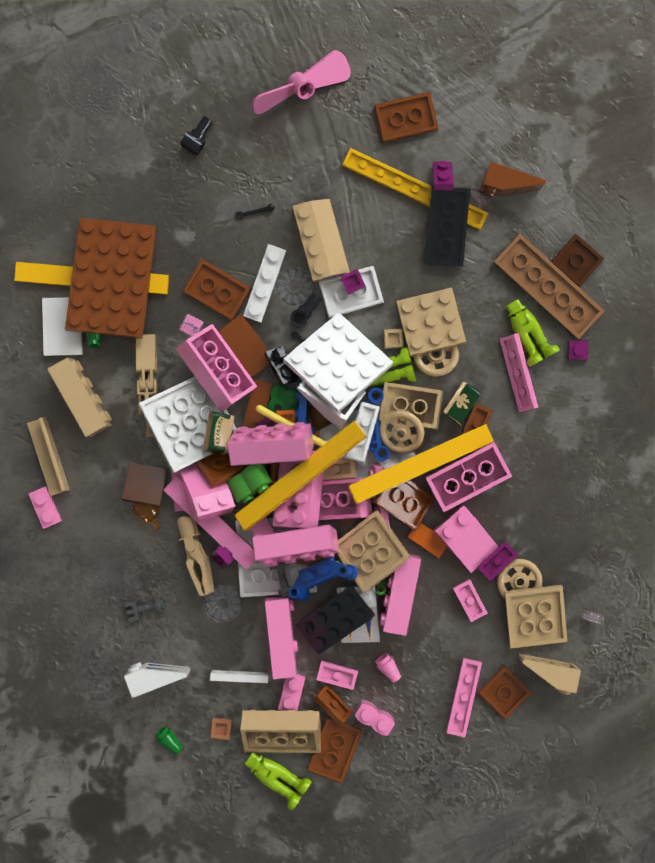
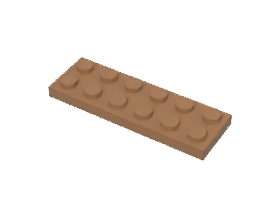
M521 234L493 262L577 340L604 313V310Z

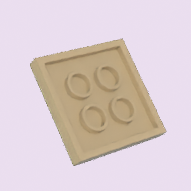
M452 288L396 301L410 357L466 344Z
M377 510L338 540L339 553L337 555L343 564L355 565L358 568V576L354 580L363 593L368 592L411 559L408 552Z
M562 585L504 591L510 649L567 642Z

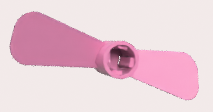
M334 50L306 72L293 73L288 79V85L258 95L252 102L253 111L256 114H262L294 93L301 99H308L314 94L315 88L348 80L351 69L346 57L340 51Z

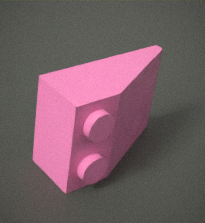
M195 463L179 470L195 522L233 511L235 504L227 482L212 488Z
M364 478L323 481L319 520L369 517L372 514L371 498L355 504L348 488L349 485Z
M460 505L433 530L470 573L477 569L498 548L494 540L464 505Z

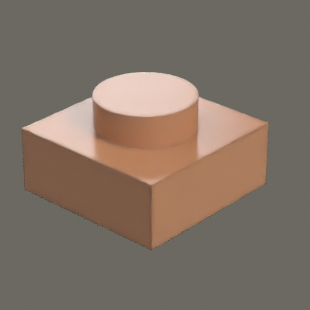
M213 717L210 738L230 740L232 719Z

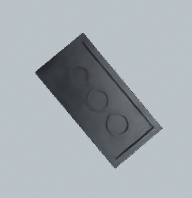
M432 186L425 256L426 264L463 266L470 189L453 188V191L434 190V186Z
M349 585L300 620L295 626L320 655L371 620L375 614L354 587Z

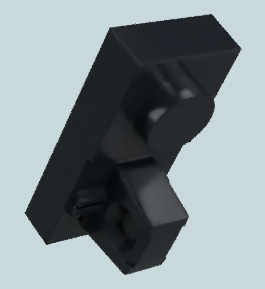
M282 345L264 353L281 387L299 380L300 377L283 362L287 353Z

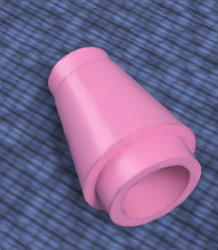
M385 653L376 659V667L392 683L401 678L392 656Z

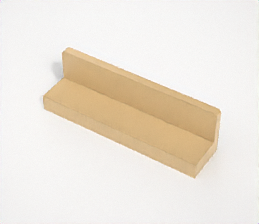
M41 417L38 420L27 423L50 496L70 490L47 417Z

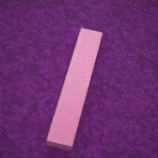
M176 476L163 490L193 518L182 480ZM220 516L197 522L223 548H228L233 554L232 557L246 570L255 562L254 549Z

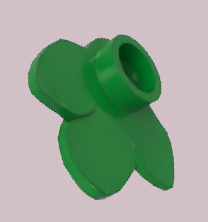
M278 382L270 391L271 401L268 403L267 408L276 413L274 410L276 404L281 406L280 410L299 409L296 406L299 402L296 401V391L298 389L286 391L285 386L281 387Z

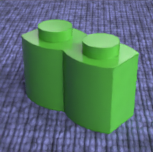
M263 463L251 464L227 482L237 503L244 504L252 502L255 499V495L258 493L262 494L273 483Z

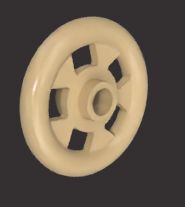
M458 346L416 355L413 358L418 369L424 374L439 377L450 373L455 368L459 359ZM445 351L451 352V359H445ZM438 352L440 356L435 358L432 354ZM425 356H427V359L430 362L427 365H425L422 361V358ZM443 363V368L435 369L434 364Z
M403 410L393 411L387 414L380 422V440L392 452L399 454L411 453L419 448L423 442V425L410 412ZM398 418L406 419V424L398 423ZM389 423L394 425L392 431L386 429ZM410 427H415L417 434H411ZM398 431H402L404 435L398 434ZM392 436L398 441L396 444L389 440ZM410 439L412 444L405 446L404 441Z
M515 559L497 576V587L505 599L504 591H507L505 583L510 582L512 590L528 589L529 580L535 581L534 588L542 587V575L538 567L531 561ZM523 567L530 570L528 576L521 572ZM514 568L516 573L510 577L507 572ZM519 578L523 579L522 585H517Z

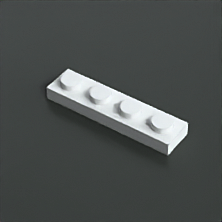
M268 244L243 317L262 323L286 254L285 249Z

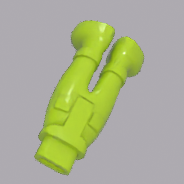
M519 299L505 306L509 312L508 317L510 318L515 334L519 333L521 344L525 352H528V367L543 360L541 354L535 349L536 347L529 333L536 341L537 346H539L544 359L560 351L558 345H549L547 343L548 340L544 336L538 321L528 309H525V305L522 306Z
M407 347L402 348L398 356L395 357L394 355L389 358L393 361V368L397 367V365L411 363ZM409 365L401 369L385 372L369 387L381 386L385 382L391 383L395 380H401V378H407L409 382H415L416 377L413 366Z
M253 752L244 764L251 769L250 772H253L262 784L279 793L282 797L285 796L287 808L291 811L294 810L301 796L304 795L312 782L308 778L298 779L295 774L289 772L282 765L271 759L263 758L262 755L259 757ZM277 778L282 779L283 781L287 782V784H289L290 786L296 788L297 792L290 789V787H288L287 785H284Z

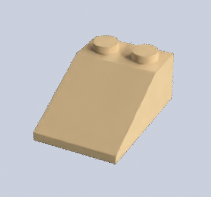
M385 382L384 398L381 403L379 416L380 421L390 412L403 410L414 414L421 421L423 428L438 430L444 395L442 390ZM398 418V423L406 424V419Z
M518 653L517 657L523 664L559 690V693L570 695L571 692L577 693L581 670L575 664Z

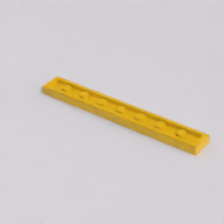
M352 148L349 149L342 164L343 167L430 208L432 186ZM469 204L467 225L480 231L488 212Z
M16 262L14 281L71 286L73 267ZM151 274L149 293L168 295L169 275Z
M354 420L311 454L308 460L301 462L235 514L243 530H250L366 439L367 436L358 422Z
M484 424L349 485L348 488L355 504H358L494 442L487 425Z

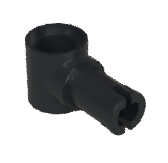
M203 116L196 129H193L191 132L188 131L184 135L180 146L197 156L205 145V134L213 124L212 120Z
M312 293L303 306L300 305L297 310L292 312L290 319L293 326L301 328L306 325L307 320L312 316V311L322 302L319 297L313 301L317 297L316 294ZM298 313L305 317L304 321L300 324L295 323L293 320L294 316Z

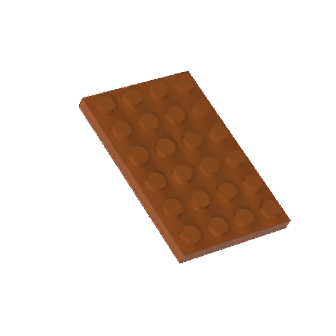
M80 218L65 323L66 331L143 339L157 232L156 226Z

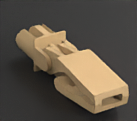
M144 334L143 339L136 338V372L140 374V380H137L138 403L143 401V397L146 400L158 394L157 379H154V373H157L156 334ZM138 405V415H143Z
M191 516L180 517L177 521L181 536L179 541L184 540L186 565L199 596L212 594L215 590L209 556L205 554L198 537L203 534L199 533L197 523ZM198 565H200V567H201L202 576H201V574H200Z

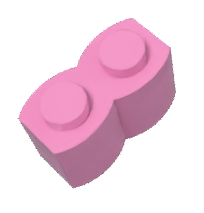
M361 700L354 711L355 717L361 723L372 726L381 735L388 736L395 725L393 717L388 712L378 710L370 701Z

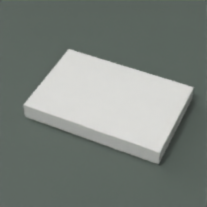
M374 265L358 270L366 287L349 295L340 279L345 274L318 281L329 318L334 317L337 313L343 315L384 303Z
M69 297L42 298L44 356L83 355V334L81 332L65 330Z

